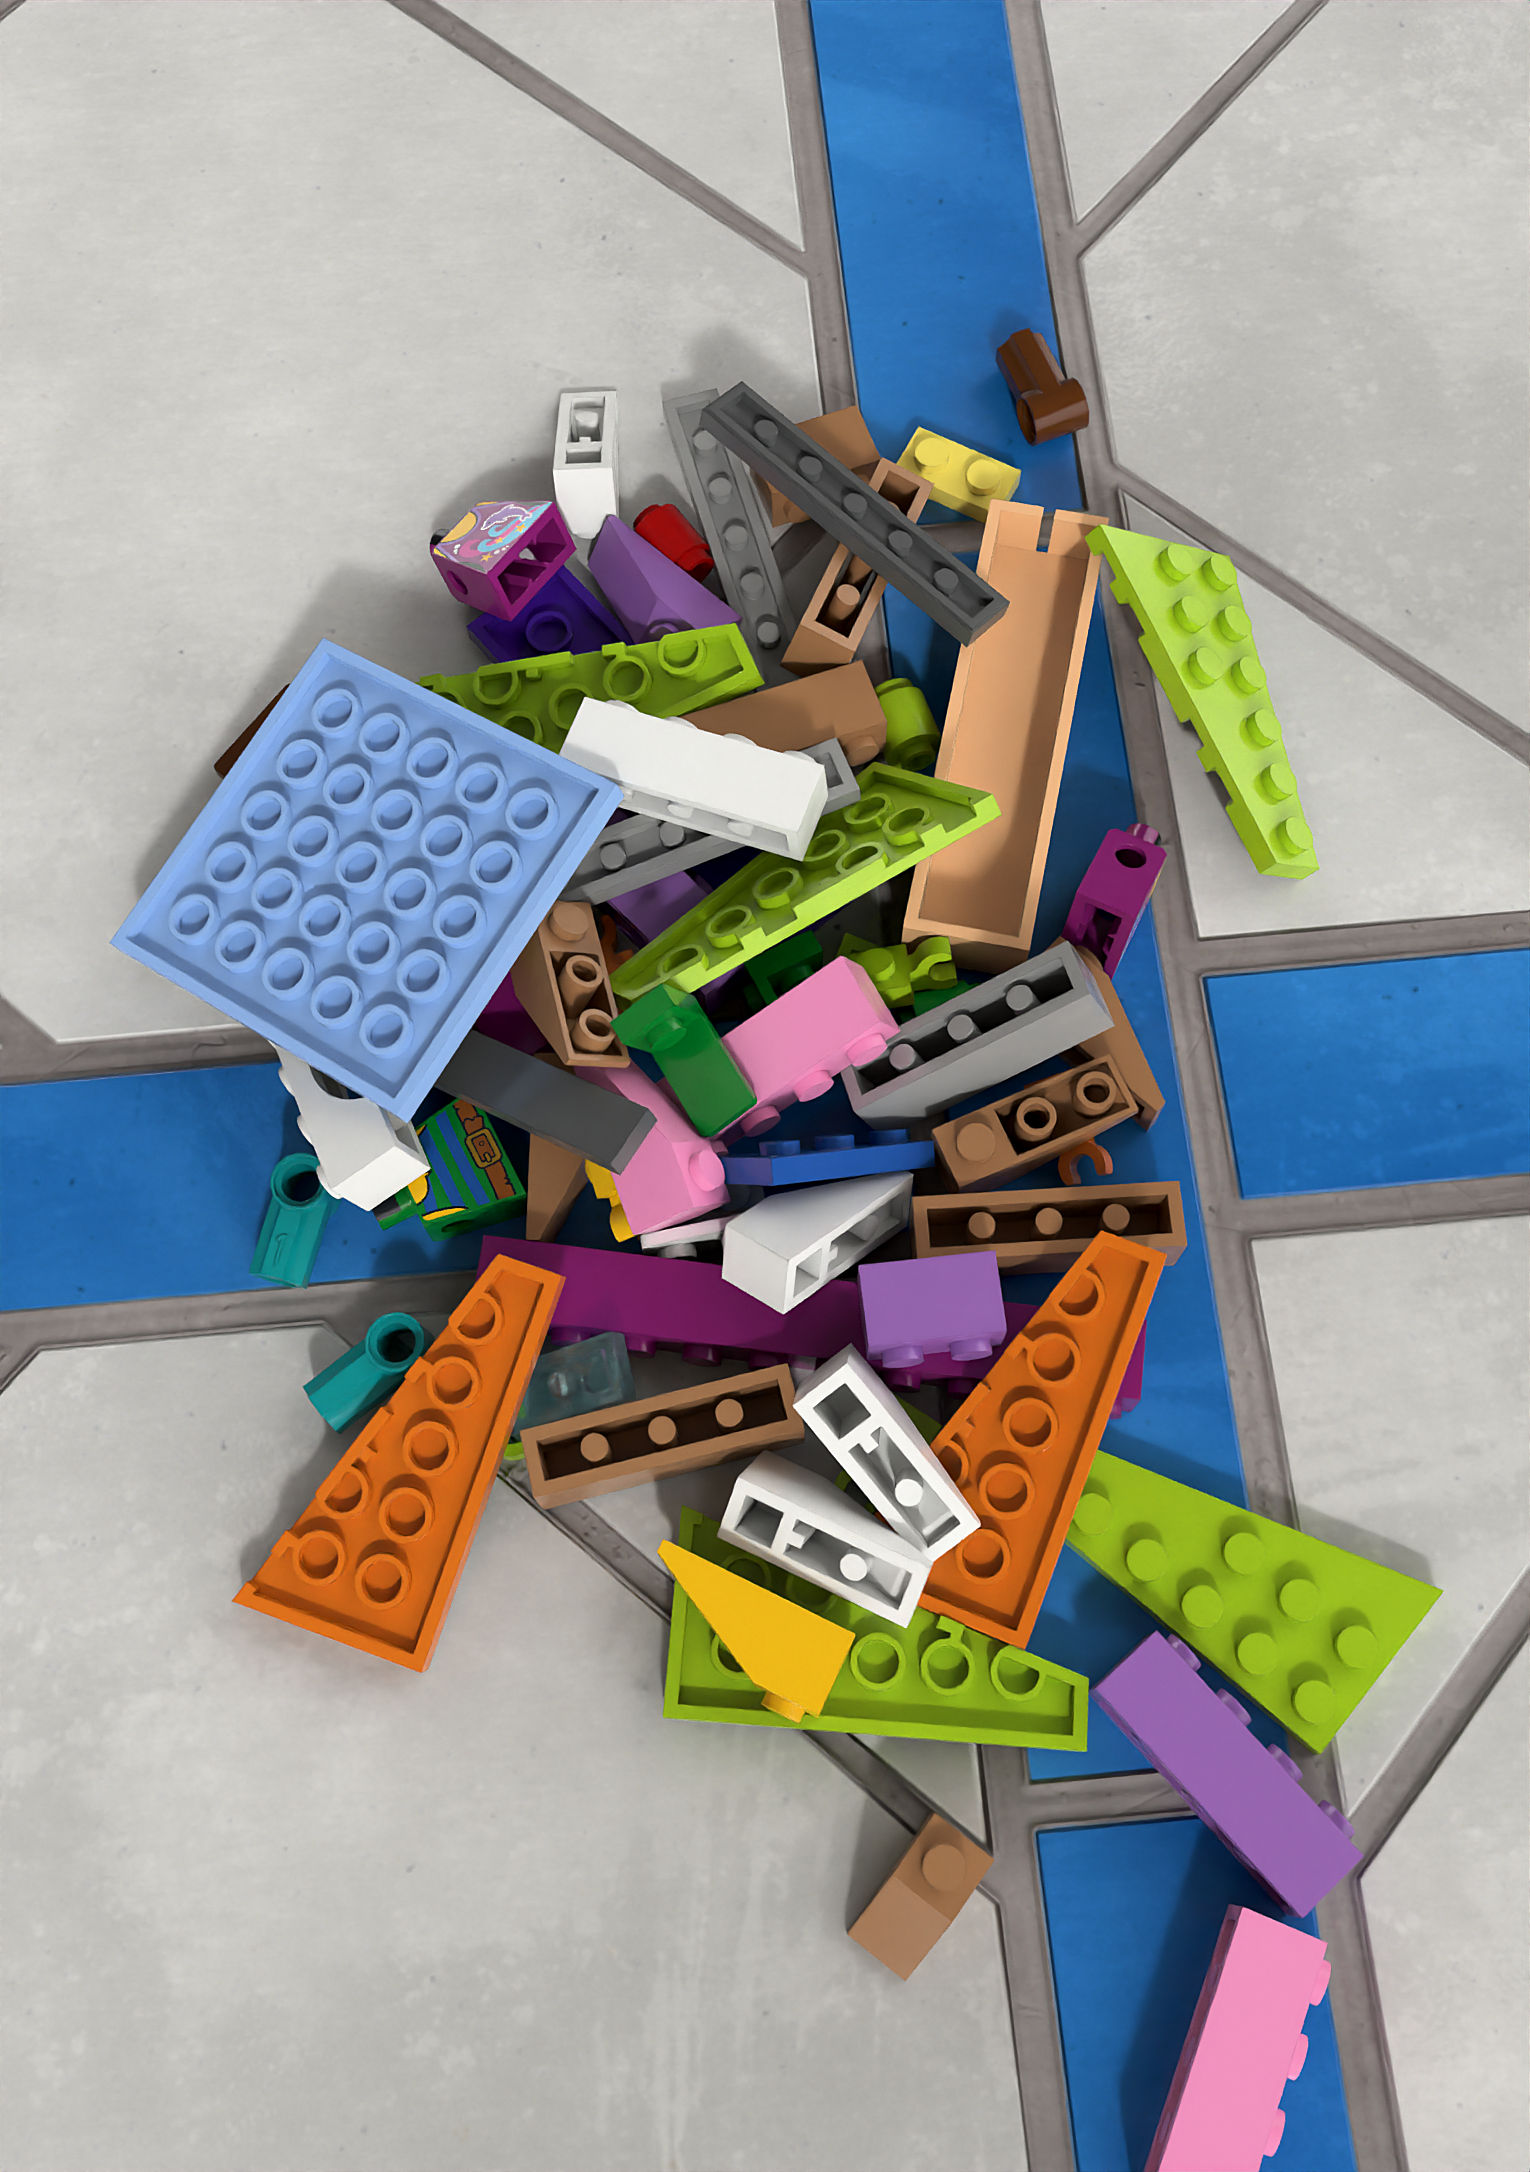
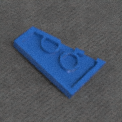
M905 1128L868 1131V1142L855 1143L854 1134H836L814 1137L815 1147L800 1148L799 1140H778L760 1142V1152L717 1155L724 1168L725 1184L775 1186L935 1167L934 1141L907 1140V1129Z

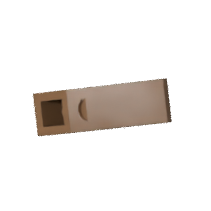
M555 900L510 968L515 995L565 1065L627 1068L630 1064L627 1047L622 1044L610 1024L619 1015L590 903Z
M1108 1053L932 1129L930 1140L934 1141L935 1165L949 1195L989 1192L1022 1177L1138 1113L1139 1109L1111 1054Z

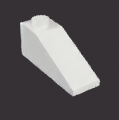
M617 391L561 393L553 464L556 503L569 534H575L580 538H598L607 517L615 515L619 519Z
M907 1170L885 1172L768 1196L744 1213L737 1214L726 1224L722 1239L724 1246L722 1278L784 1315L907 1227L914 1174Z
M852 1343L798 1384L792 1405L898 1535L932 1562L981 1526L979 1518L896 1397Z
M764 1450L738 1476L716 1536L904 1628H907L912 1619L934 1563L827 1478L768 1450Z

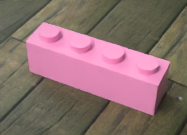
M842 955L721 1038L755 1093L757 1103L716 1135L707 1137L716 1155L729 1154L727 1147L745 1135L747 1137H754L768 1131L780 1121L779 1112L797 1100L806 1102L822 1095L832 1087L834 1083L832 1080L833 1076L851 1064L853 1066L864 1065L876 1059L887 1049L885 1041L901 1030L863 966ZM666 1077L656 1082L655 1084L691 1120Z
M1228 1905L1143 2172H1258L1263 2155L1265 2154L1269 2157L1274 2155L1279 2146L1285 2124V2112L1278 2109L1287 2078L1293 2081L1297 2079L1307 2054L1308 2036L1301 2033L1309 2004L1317 2006L1321 2002L1330 1978L1331 1964L1323 1959L1328 1945L1327 1942L1243 1906Z

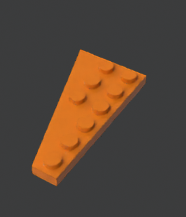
M1101 1230L1050 1293L1048 1299L1024 1329L1018 1333L1007 1347L1001 1358L985 1378L980 1381L929 1445L979 1518L981 1526L934 1561L917 1606L1025 1650L1168 1254ZM878 1510L874 1516L897 1533Z
M498 1254L448 1318L449 1323L424 1356L418 1357L404 1377L406 1379L384 1407L379 1408L316 1490V1496L292 1528L283 1533L270 1550L272 1554L252 1580L247 1581L232 1602L422 1673L428 1670L566 1277Z

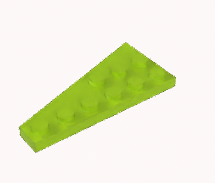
M1099 524L1084 538L1094 556L1104 553L1116 576V579L1109 586L1118 604L1128 603L1135 612L1144 630L1139 634L1137 640L1180 723L1190 719L1204 745L1196 753L1205 771H1216L1231 796L1225 809L1258 873L1303 880L1320 869L1313 847V835L1306 823L1297 792V780L1289 764L1282 740V728L1274 712L1266 684L1267 676L1259 660L1251 632L1252 624L1244 608L1237 584V572L1231 563L1230 556Z
M736 623L663 635L660 641L626 646L624 642L602 645V651L572 655L570 651L484 665L479 666L476 672L449 677H444L441 673L420 676L419 682H414L558 755L584 697L605 703L608 700H619L633 706L640 713L665 719L670 716L681 717L731 701L765 684Z
M873 762L855 777L860 788L861 800L820 816L803 861L764 850L611 973L609 980L616 1007L622 1011L627 1010L661 983L686 993L695 991L1001 816L1002 814L993 793Z
M1097 1450L1064 1542L1167 1631L1178 1637L1194 1654L1313 1755H1320L1444 1592L1442 1589L1100 1450Z
M681 1506L679 1547L856 1635L819 1718L804 1712L798 1724L761 1705L766 1692L752 1684L675 1579L663 1707L664 1719L1087 1752L1088 1677L1013 1645L999 1642L971 1630L959 1622L942 1615L938 1616L917 1606L907 1628H904L716 1537L721 1525L720 1522L706 1517L703 1513L689 1507Z

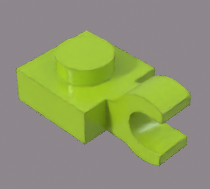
M938 936L923 941L911 955H908L906 944L885 948H872L864 952L844 955L845 958L864 967L888 1009L915 1004L914 991L923 989L940 990L951 988L958 984L955 963L946 962L952 960L949 937Z

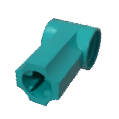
M294 1153L284 1157L276 1164L270 1180L273 1197L248 1272L252 1276L282 1286L307 1290L328 1219L337 1211L342 1201V1198L336 1199L330 1195L321 1182L318 1191L312 1198L303 1202L295 1201L294 1189L298 1182L304 1177L317 1175L316 1168L320 1165L317 1157L308 1153Z
M401 1312L387 1313L375 1320L369 1327L366 1337L305 1384L303 1388L308 1395V1399L319 1414L337 1433L342 1434L401 1386L406 1379L404 1377L419 1356H424L434 1343L435 1338L432 1333L412 1316ZM403 1333H414L416 1346L410 1357L402 1362L391 1363L389 1359L391 1342Z

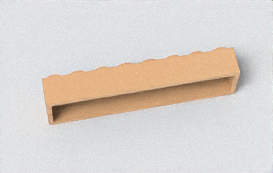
M991 498L976 574L1010 601L1005 615L971 645L966 647L961 643L934 778L993 793L1002 815L916 864L903 924L901 944H906L908 955H911L923 941L938 936L949 937L952 960L946 962H954L957 968L1000 975L1026 962L1030 951L1102 554L1093 555L1084 537L1099 524L1108 526L1109 518L1056 509L1048 552L1036 551L1044 507Z

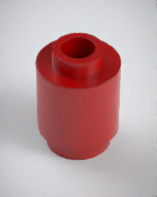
M674 504L651 505L636 517L633 523L634 531L697 582L701 583L710 574L714 563L709 555V545Z

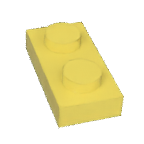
M921 427L917 428L897 462V465L934 484L928 499L985 524L991 498L1010 501L1019 485L1021 470Z

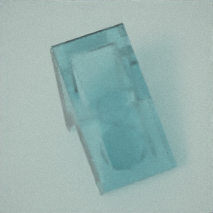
M609 1331L539 1356L511 1436L521 1437L520 1430L637 1400L624 1334Z

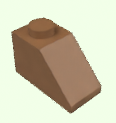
M930 1813L847 1932V1935L906 1981L952 1924L995 1859L939 1815Z

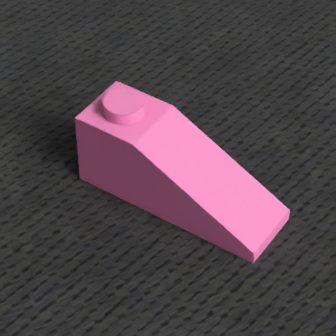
M631 1058L627 1068L573 1066L577 1077L647 1107L657 1118V1122L622 1174L618 1175L610 1171L633 1235L674 1228L731 1202L724 1182L725 1172L718 1156L713 1152L709 1139L698 1132L693 1122Z

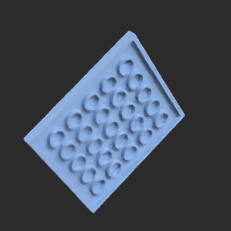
M322 638L109 943L125 955L408 1124L624 798V794L616 783Z

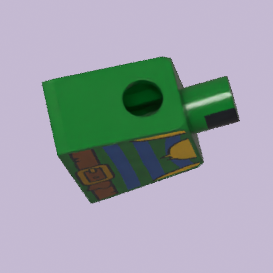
M456 1098L414 1128L431 1169L372 1209L383 1231L418 1214L433 1242H438L527 1214L528 1197L485 1111Z

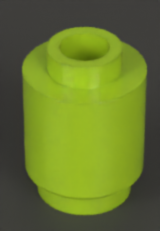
M896 678L880 684L874 690L887 720L885 751L882 752L887 765L911 772L926 768L935 760L936 754L940 749L942 737L923 692L919 688L914 687L912 682L906 678Z

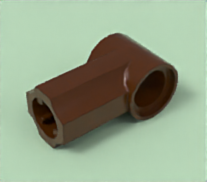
M1030 328L1011 334L1009 339L997 348L996 363L1016 399L1017 419L1028 444L1035 446L1087 428L1089 424V409L1085 393L1075 378L1065 379L1042 334L1031 332Z

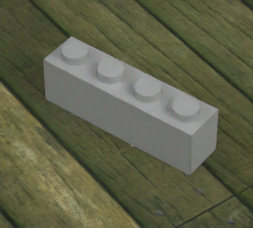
M1067 940L898 1026L901 1031L885 1041L887 1049L880 1056L861 1066H853L851 1064L840 1073L853 1111L872 1129H907L1115 1026L1093 973Z

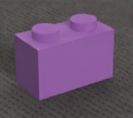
M995 1250L858 1265L857 1287L867 1360L882 1359L883 1367L902 1368L923 1363V1354L950 1351L952 1360H974L992 1355V1347L1002 1345L1007 1333Z

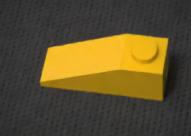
M663 1539L657 1550L660 1559L752 1684L766 1692L761 1705L798 1724L804 1712L819 1718L856 1634Z

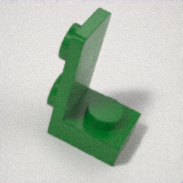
M812 930L744 962L745 986L739 988V993L750 1017L777 1000L778 995L786 994L822 969L823 950Z
M661 983L610 1022L622 1044L652 1054L702 1136L713 1137L756 1105L757 1097L694 995Z

